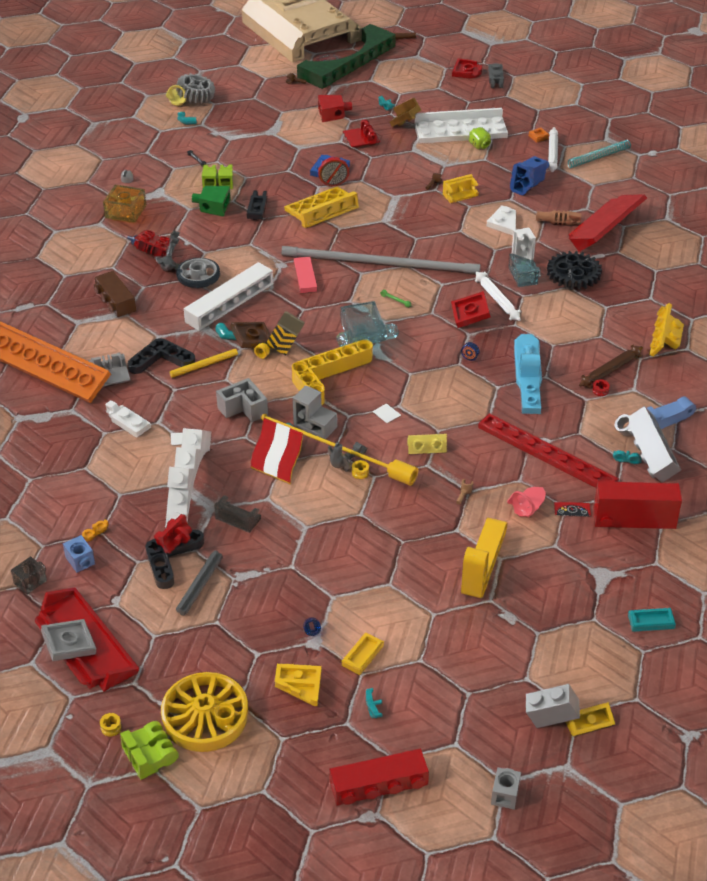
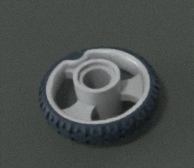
M192 258L178 266L176 275L178 281L187 287L204 288L214 284L219 279L220 267L211 259ZM207 268L214 270L211 276L207 275Z

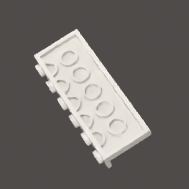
M502 108L415 114L414 127L419 144L469 140L470 131L478 127H483L491 135V139L508 138V131L502 117Z

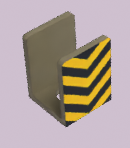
M285 311L266 344L286 356L305 322Z

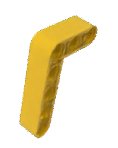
M360 340L297 361L292 364V382L299 391L305 385L320 391L321 405H323L325 402V391L320 379L370 363L373 359V344L369 340Z
M487 517L476 548L467 547L463 560L461 594L483 598L506 534L508 522Z

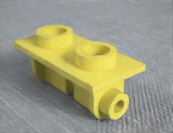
M447 434L408 435V454L447 452Z

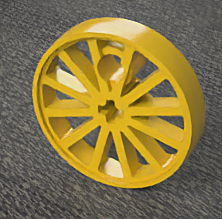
M214 672L192 674L177 681L165 694L161 704L162 722L170 739L180 747L195 752L215 751L234 742L243 732L248 718L247 696L243 688L226 675ZM209 685L207 694H201L199 686ZM216 686L224 688L217 696H214ZM193 688L196 697L192 698L185 691ZM231 694H234L237 697L225 701ZM176 698H178L187 705L177 704L173 702ZM242 707V711L237 712L235 708ZM168 713L181 714L174 717H168ZM185 724L180 730H175L173 728ZM206 724L211 738L201 739ZM213 724L225 733L217 736ZM197 726L194 738L187 737V735Z

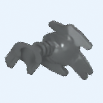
M174 230L170 236L166 256L155 257V260L164 271H170L173 268L177 270L179 266L171 257L175 249L174 247L179 242L178 236L180 232Z
M339 442L335 444L334 449L328 446V454L333 467H343L345 472L352 468L349 460L355 457V455L348 452L342 453L343 446L342 444L339 445ZM356 442L352 450L364 455L368 448Z

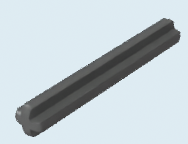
M218 551L211 553L176 607V611L180 615L184 616L188 613L223 558L222 554Z

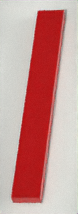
M490 413L478 424L479 429L597 488V481H619V478Z

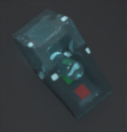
M513 253L509 254L508 268L517 286L537 285L541 272L535 262Z

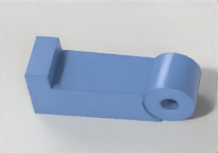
M683 396L670 404L656 409L650 406L647 409L654 415L659 427L663 429L692 416L696 411V405Z

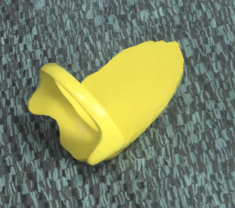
M172 85L168 89L166 97L173 105L181 106L187 101V98H184L186 90L183 87ZM176 88H179L183 91V96L181 98L179 95H177Z

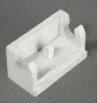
M530 228L513 230L511 258L513 254L534 261L536 237Z

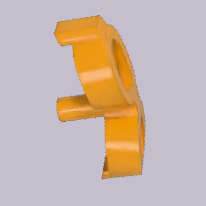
M106 519L98 521L92 525L93 530H84L82 536L85 541L89 542L96 535L105 532L109 526Z

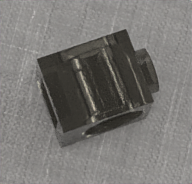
M31 556L11 569L14 584L25 594H29L47 581L44 564L40 561L37 562Z

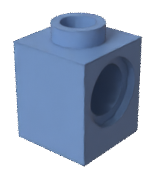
M82 535L63 543L65 557L76 573L95 564L93 550Z

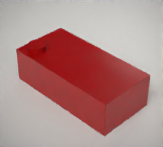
M597 481L593 507L595 527L676 529L682 504L679 483Z

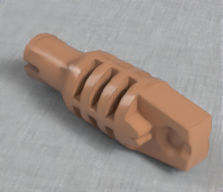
M551 210V212L537 211L536 221H546L552 224L556 223V225H559V223L561 225H564V223L566 225H579L581 223V213L565 212V210H562V212L560 210Z

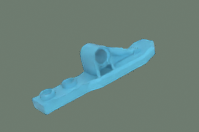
M521 334L514 340L516 383L521 392L522 414H541L540 386L542 384L540 343L533 334Z

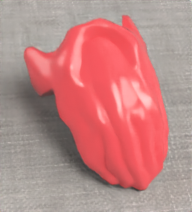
M543 487L527 488L524 492L515 491L507 503L513 505L514 512L518 516L530 517L544 502L546 492Z

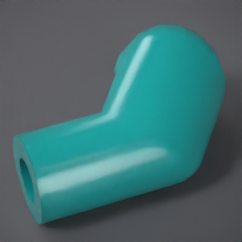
M185 112L177 113V119L185 125L197 124V117H185Z

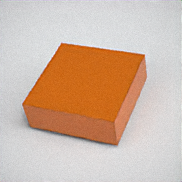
M543 128L529 131L528 136L536 143L549 139V134Z

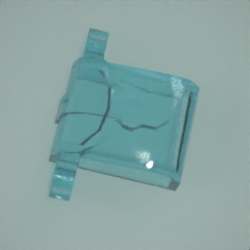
M375 301L341 307V323L345 332L339 333L336 337L340 347L360 340H369L373 344L396 338L399 335L396 324L384 325Z

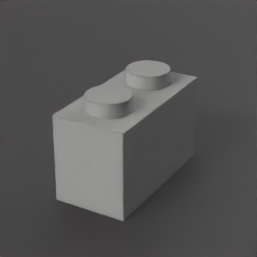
M569 684L526 694V713L536 728L579 719V698Z

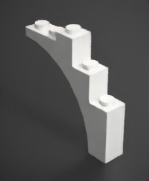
M183 428L181 448L176 447L175 466L169 467L167 485L169 493L165 527L171 518L176 519L180 514L186 515L188 523L191 495L197 470L205 453L210 451V431Z

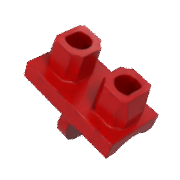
M180 514L176 519L171 518L167 522V528L163 532L158 531L154 535L156 543L163 547L165 553L170 554L180 543H187L190 540L189 534L192 532V529L187 524L186 515Z

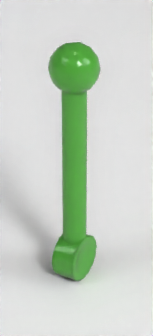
M382 290L380 292L382 297L387 296L402 304H405V306L408 308L411 307L410 301H404L400 298H397L389 294L386 290Z

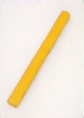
M235 348L171 370L169 373L171 378L237 356L238 352Z

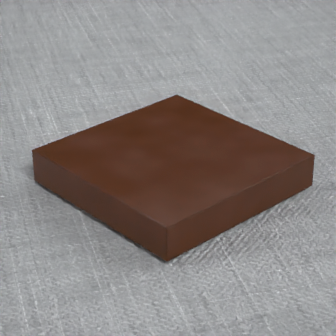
M231 322L230 325L240 348H255L260 343H266L271 335L264 322Z

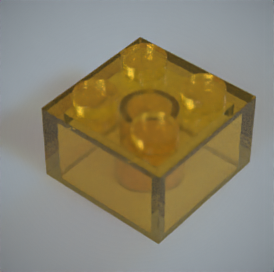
M116 184L103 201L105 218L127 221L129 223H135L147 205L145 189Z

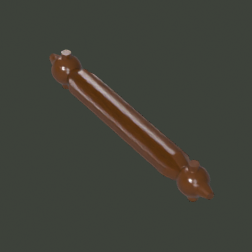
M631 345V350L618 355L589 373L588 376L582 375L579 386L591 388L592 382L602 379L633 360L634 356L641 357L643 347Z

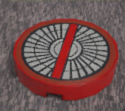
M330 157L319 166L318 176L323 184L331 187L338 186L347 180L349 167L346 161L338 157Z

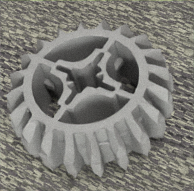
M191 73L178 78L176 85L186 90L184 98H187V101H190V103L202 104V102L207 103L213 99L215 86L211 79ZM176 88L177 95H179L181 98L183 96V91L179 88Z

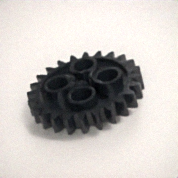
M568 251V254L562 252V255L556 254V257L552 256V259L549 260L547 275L550 280L553 279V283L559 282L558 286L565 285V289L568 286L572 290L574 287H577L579 290L581 287L587 289V286L593 287V283L597 284L598 280L601 279L602 265H599L600 261H595V257L590 258V254L585 256L584 252L578 254L577 251L575 253Z

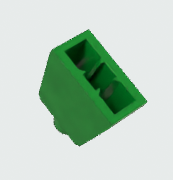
M205 186L201 194H192V203H199L201 212L218 216L225 215L231 200L230 186Z

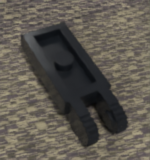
M258 190L253 191L247 210V219L263 220L268 197L267 191H263L262 196H258Z

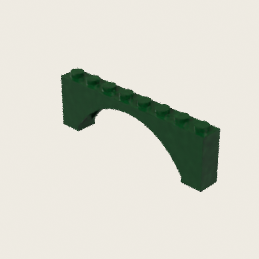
M369 24L362 28V42L365 44L358 52L336 60H305L297 65V78L306 80V82L323 89L394 48L396 44L395 34Z

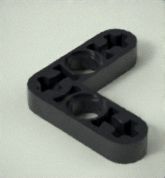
M158 338L128 360V369L132 374H140L161 357L180 367L195 363L196 361L194 353L166 339Z
M192 530L189 534L190 540L187 543H180L170 554L165 553L163 547L158 545L155 539L146 543V555L158 588L168 589L174 585V574L168 557L202 548L204 545V534L202 531ZM160 561L165 563L163 566L154 565L156 562ZM165 573L166 580H163L161 574Z

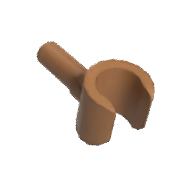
M466 479L462 480L461 494L456 501L457 504L460 505L466 494L472 493L473 481L471 484H465Z

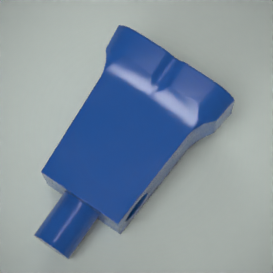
M534 156L522 163L514 164L510 181L511 191L523 196L545 180L549 162Z

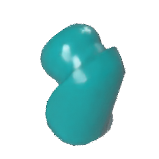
M224 323L216 325V332L221 339L236 340L233 332L229 331Z

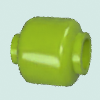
M483 127L473 128L470 131L469 142L476 149H486L490 145L491 135Z

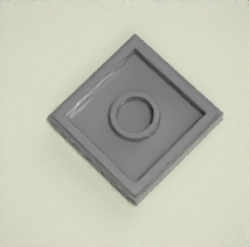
M84 619L41 626V633L52 661L96 654V646Z

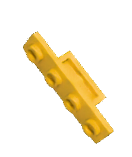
M670 303L665 307L662 306L657 312L656 327L652 334L653 341L650 344V355L652 357L664 347V343L675 350L680 346L684 324L679 319L670 315L672 308Z

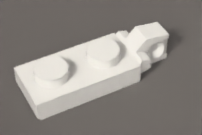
M111 400L105 404L106 412L109 414L112 422L136 438L151 428L150 422L123 405L118 406L117 403Z

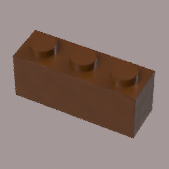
M114 271L95 277V292L100 294L103 303H107L110 312H114L117 318L136 311L135 297Z

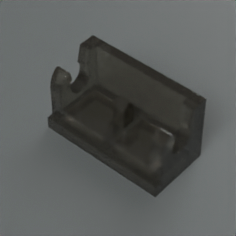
M223 496L214 504L215 519L249 533L261 519V515L258 514L259 509L254 508L251 512L231 505L227 501L228 496Z

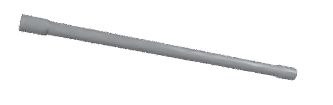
M282 246V256H301L448 270L470 274L480 272V264H463Z

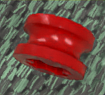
M596 380L593 383L592 391L597 396H606L609 393L610 384L606 380Z

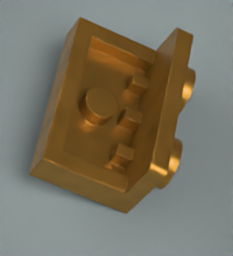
M413 97L394 107L393 109L397 117L389 121L392 127L395 125L401 126L406 123L405 120L409 122L416 118L415 114L421 111L416 99Z

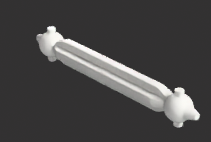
M555 127L549 132L548 162L551 172L557 169L558 131Z
M476 272L475 282H481V286L510 315V321H520V309L515 310L513 304L489 278H486V272Z

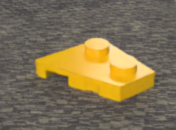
M277 664L275 687L313 706H318L322 668L321 666Z

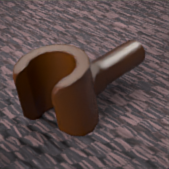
M293 73L286 76L288 78L286 80L287 84H291L293 81L306 84V80L297 78Z
M433 173L432 180L425 187L426 190H429L435 183H441L442 174Z

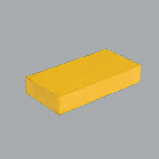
M365 632L341 661L342 666L361 675L384 647V641Z

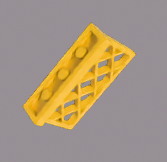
M338 186L284 206L285 211L299 219L304 228L359 208L357 193L354 191L348 193Z

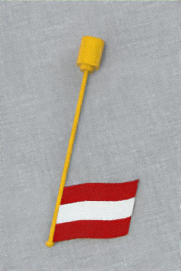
M263 414L261 416L263 420L261 435L252 453L251 468L291 484L292 471L301 451L303 435L335 447L336 443ZM342 447V450L387 468L389 478L409 486L414 484L418 476L417 467L395 459L388 465Z

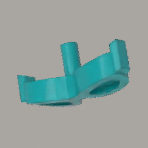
M383 95L378 97L379 105L384 106L385 110L395 107V104L391 103V99L385 101Z
M621 450L614 451L613 458L619 462H629L631 464L642 462V458L638 453L630 454V451L625 453Z
M374 688L366 689V705L368 706L371 718L382 717L383 714L379 713L375 706L382 704V700L373 701L372 693Z

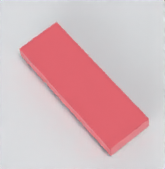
M294 258L300 293L317 292L311 258Z

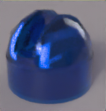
M310 617L305 620L303 628L307 635L316 636L321 631V624L318 619ZM310 622H313L314 630L310 629Z

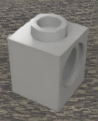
M497 767L491 805L515 810L521 772L510 768Z

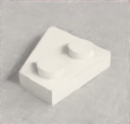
M501 205L487 220L486 226L513 235V230H516V210Z

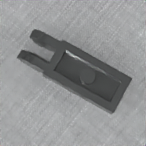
M498 63L488 64L491 88H494L495 84H499V87L503 88V65Z

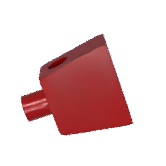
M318 95V109L321 121L328 122L343 119L345 111L352 110V102H343L341 95Z

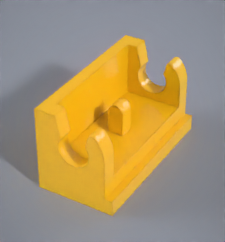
M472 174L443 181V195L450 203L476 197L479 194L477 189H475L478 183Z

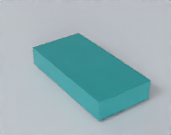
M671 608L628 611L632 632L675 629L676 623Z

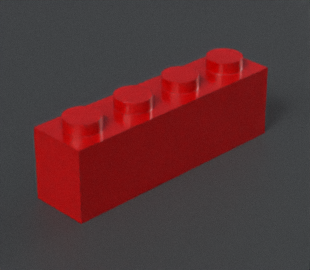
M421 748L329 768L330 785L337 806L342 804L349 805L364 799L371 800L382 795L397 794L404 790L420 789L428 785L429 770Z

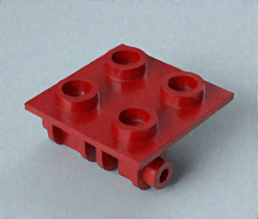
M365 119L361 121V128L343 131L351 147L380 143L373 127Z
M143 230L135 237L137 239L134 242L136 249L148 253L152 245L150 255L166 256L165 251L168 249L170 238L157 236L151 230Z

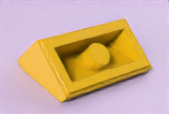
M609 702L581 709L579 719L565 722L572 736L615 725Z

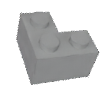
M249 378L216 391L217 408L226 418L244 412L249 420L254 422L261 419L263 414L268 416L267 398Z
M305 385L293 397V421L295 427L323 439H326L337 428V413L322 407L320 391Z

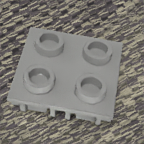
M120 352L111 354L112 359H110V355H107L108 360H105L103 355V361H101V357L88 360L95 365L109 370L111 373L103 387L130 381L124 354H120Z

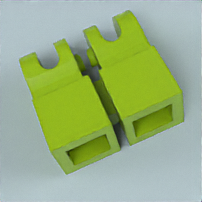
M228 164L227 167L220 165L219 171H217L216 165H212V167L204 165L202 187L217 186V183H219V186H230V189H233L232 164Z
M152 721L146 724L144 728L133 732L127 730L120 733L122 749L129 761L132 762V766L140 780L158 772V769L163 766L173 764L179 757L177 750L173 747L171 740L168 739V735L163 731V727L158 721Z

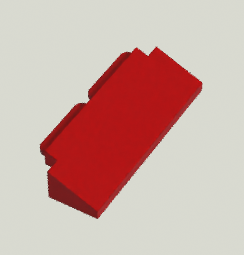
M621 195L618 198L610 199L568 234L569 239L578 252L601 239L647 199L646 195Z
M75 587L45 593L41 606L42 611L35 618V623L40 630L42 625L84 619L96 646V654L64 659V662L81 684L87 685L89 689L99 685L103 692L138 673L139 667Z

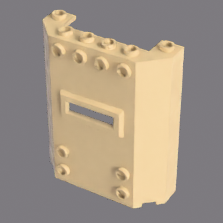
M248 0L242 9V22L292 63L304 59V46L347 32L350 44L362 40V27L326 0Z

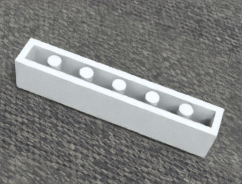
M259 262L185 307V323L198 331L202 330L273 285V270Z

